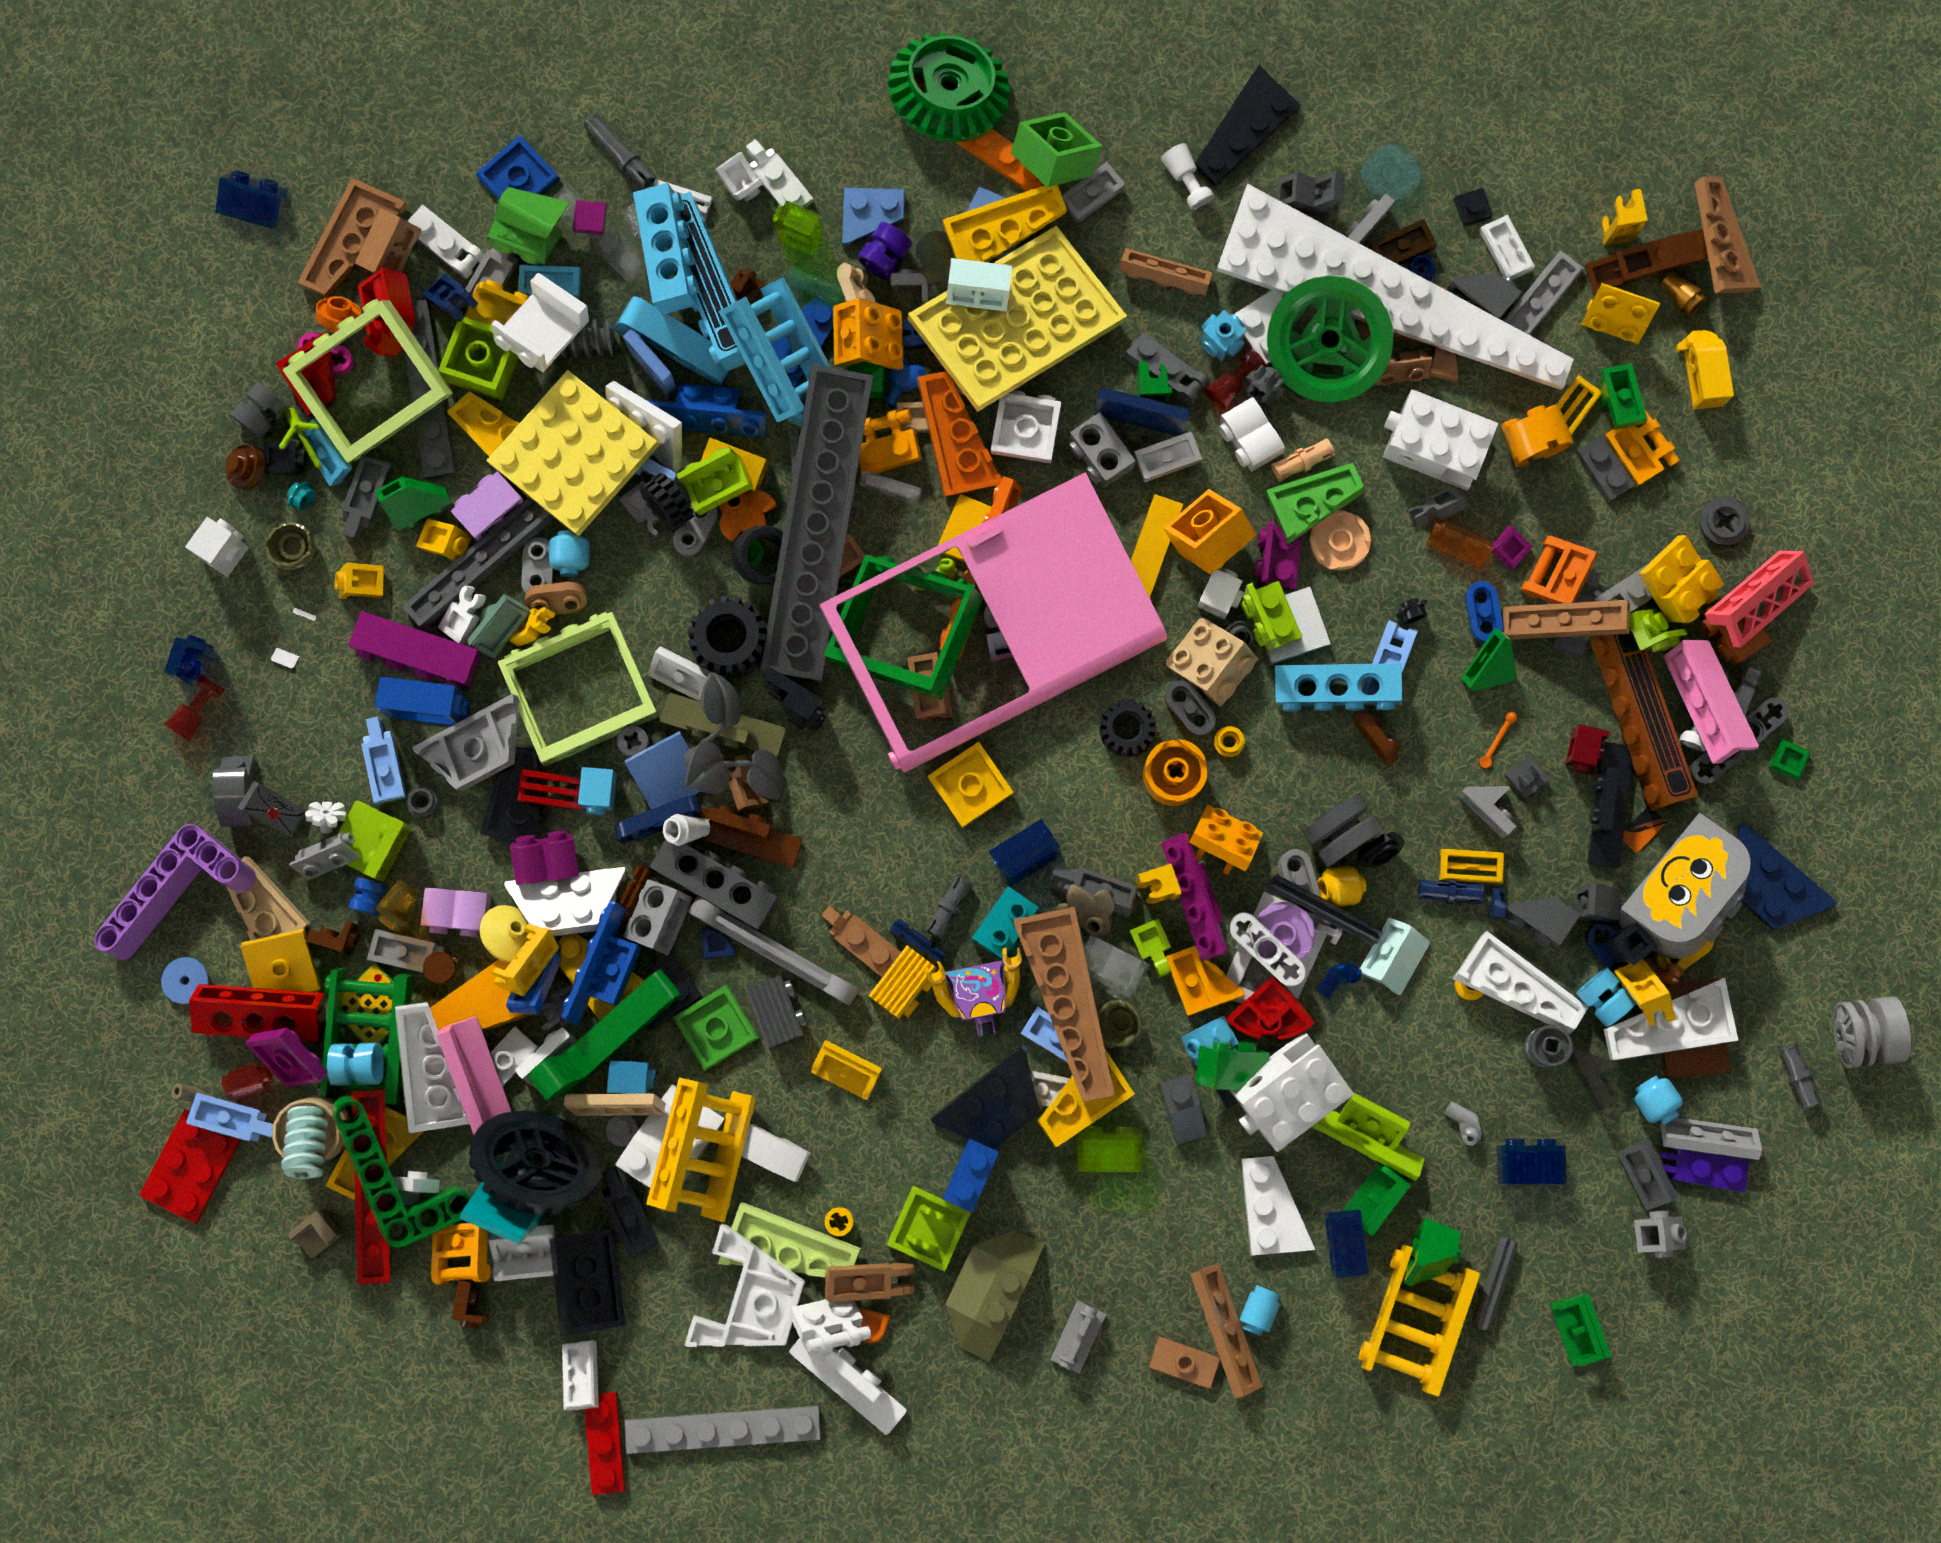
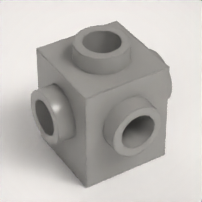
M1669 1211L1649 1212L1650 1218L1634 1220L1638 1253L1654 1252V1258L1674 1257V1250L1686 1249L1687 1231L1683 1225L1682 1216L1670 1217Z

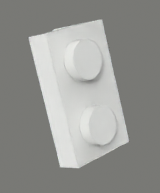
M554 1225L537 1226L520 1244L489 1232L488 1242L494 1261V1281L553 1276L549 1238L556 1237Z

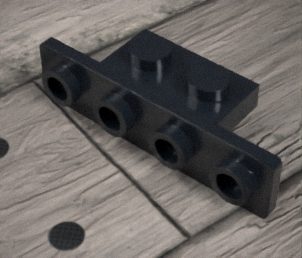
M1604 742L1602 744L1605 746L1603 759L1599 764V772L1595 776L1593 783V792L1596 795L1595 803L1592 805L1589 815V823L1592 824L1587 863L1618 868L1620 866L1633 761L1627 745Z

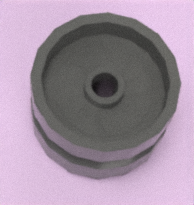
M1360 793L1344 803L1339 802L1321 814L1316 822L1303 831L1311 845H1317L1327 838H1331L1332 842L1323 847L1319 852V857L1327 868L1385 830L1376 816H1370L1362 822L1356 823L1355 819L1364 814L1369 807Z

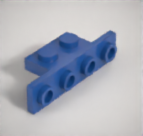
M680 383L675 403L646 400L682 422V431L764 439L766 436V413L739 410L740 389Z
M610 900L607 907L602 910L599 917V927L595 936L588 943L584 963L578 968L571 994L567 996L563 1003L561 1018L572 1025H579L590 997L614 1006L619 1004L642 949L634 943L616 938L626 909L615 901Z

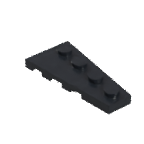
M1258 65L1196 160V169L1216 187L1296 113L1301 105Z

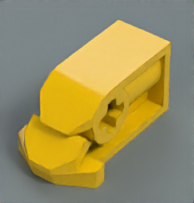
M1707 330L1692 331L1676 346V352H1684L1693 410L1723 407L1734 396L1726 346L1723 340L1718 338L1715 333Z

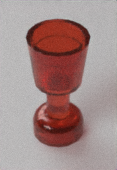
M1246 347L1241 352L1239 357L1241 364L1232 374L1223 373L1204 389L1207 398L1219 409L1227 410L1242 389L1240 382L1249 372H1252L1253 369L1257 371L1261 365L1266 366L1263 358L1252 348Z
M202 674L196 681V685L200 690L188 706L181 704L163 724L189 742L203 718L198 714L211 696L219 698L225 691Z

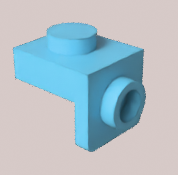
M1225 1015L1182 1037L1186 1052L1192 1058L1195 1065L1198 1064L1200 1046H1213V1041L1230 1042L1232 1047L1239 1043L1228 1021L1225 1020Z

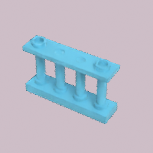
M784 277L761 288L760 290L764 296L761 300L750 305L747 297H744L719 311L777 423L804 410L800 399L804 398L807 394L811 365L830 367ZM771 309L779 326L765 333L756 316ZM785 337L793 354L779 360L771 344ZM799 364L808 381L794 388L786 371Z

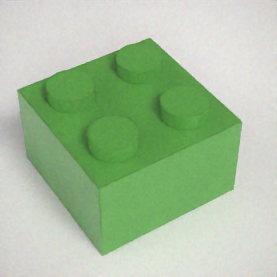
M1066 112L1020 122L1011 154L1031 171L1042 184L1051 187L1093 176L1102 145Z

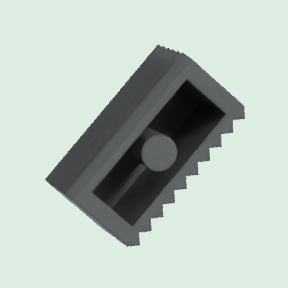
M780 975L745 989L768 1049L805 1036L802 1029L808 1026L802 1010L795 1011L791 999L796 998V994L790 980L784 982L783 977Z

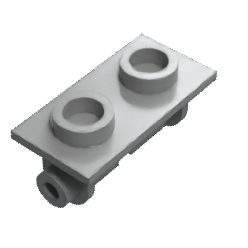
M340 832L338 835L326 839V848L319 842L299 850L298 854L295 855V861L289 863V866L309 880L360 859L361 855L351 847L355 843L352 833Z
M1077 1300L1050 1360L1080 1374L1106 1314Z

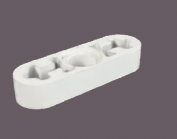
M1239 913L1233 917L1230 923L1232 937L1281 983L1287 986H1296L1303 981L1305 977L1303 962L1262 923L1249 913ZM1248 920L1251 921L1250 929L1256 936L1259 930L1264 933V935L1256 939L1253 947L1248 944V942L1252 941V938L1244 932L1241 935L1237 933L1239 927L1236 923L1238 921L1243 923ZM1269 940L1275 943L1277 952L1273 957L1264 958L1259 954L1258 947L1263 941ZM1282 952H1285L1288 956L1284 957L1283 961L1289 966L1298 965L1296 969L1298 977L1289 976L1285 978L1283 976L1285 969L1279 963L1276 968H1273L1271 964L1277 962Z

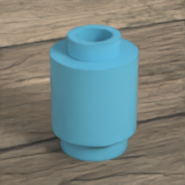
M1256 1285L1254 1292L1250 1291L1239 1319L1245 1322L1243 1329L1259 1336L1262 1335L1263 1330L1270 1332L1280 1307V1303H1278L1280 1294Z

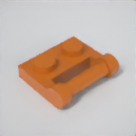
M1547 536L1543 543L1545 548L1529 580L1524 581L1520 591L1533 598H1540L1554 604L1576 603L1598 558V554L1596 551L1553 536ZM1562 553L1547 586H1541L1540 584L1555 554Z

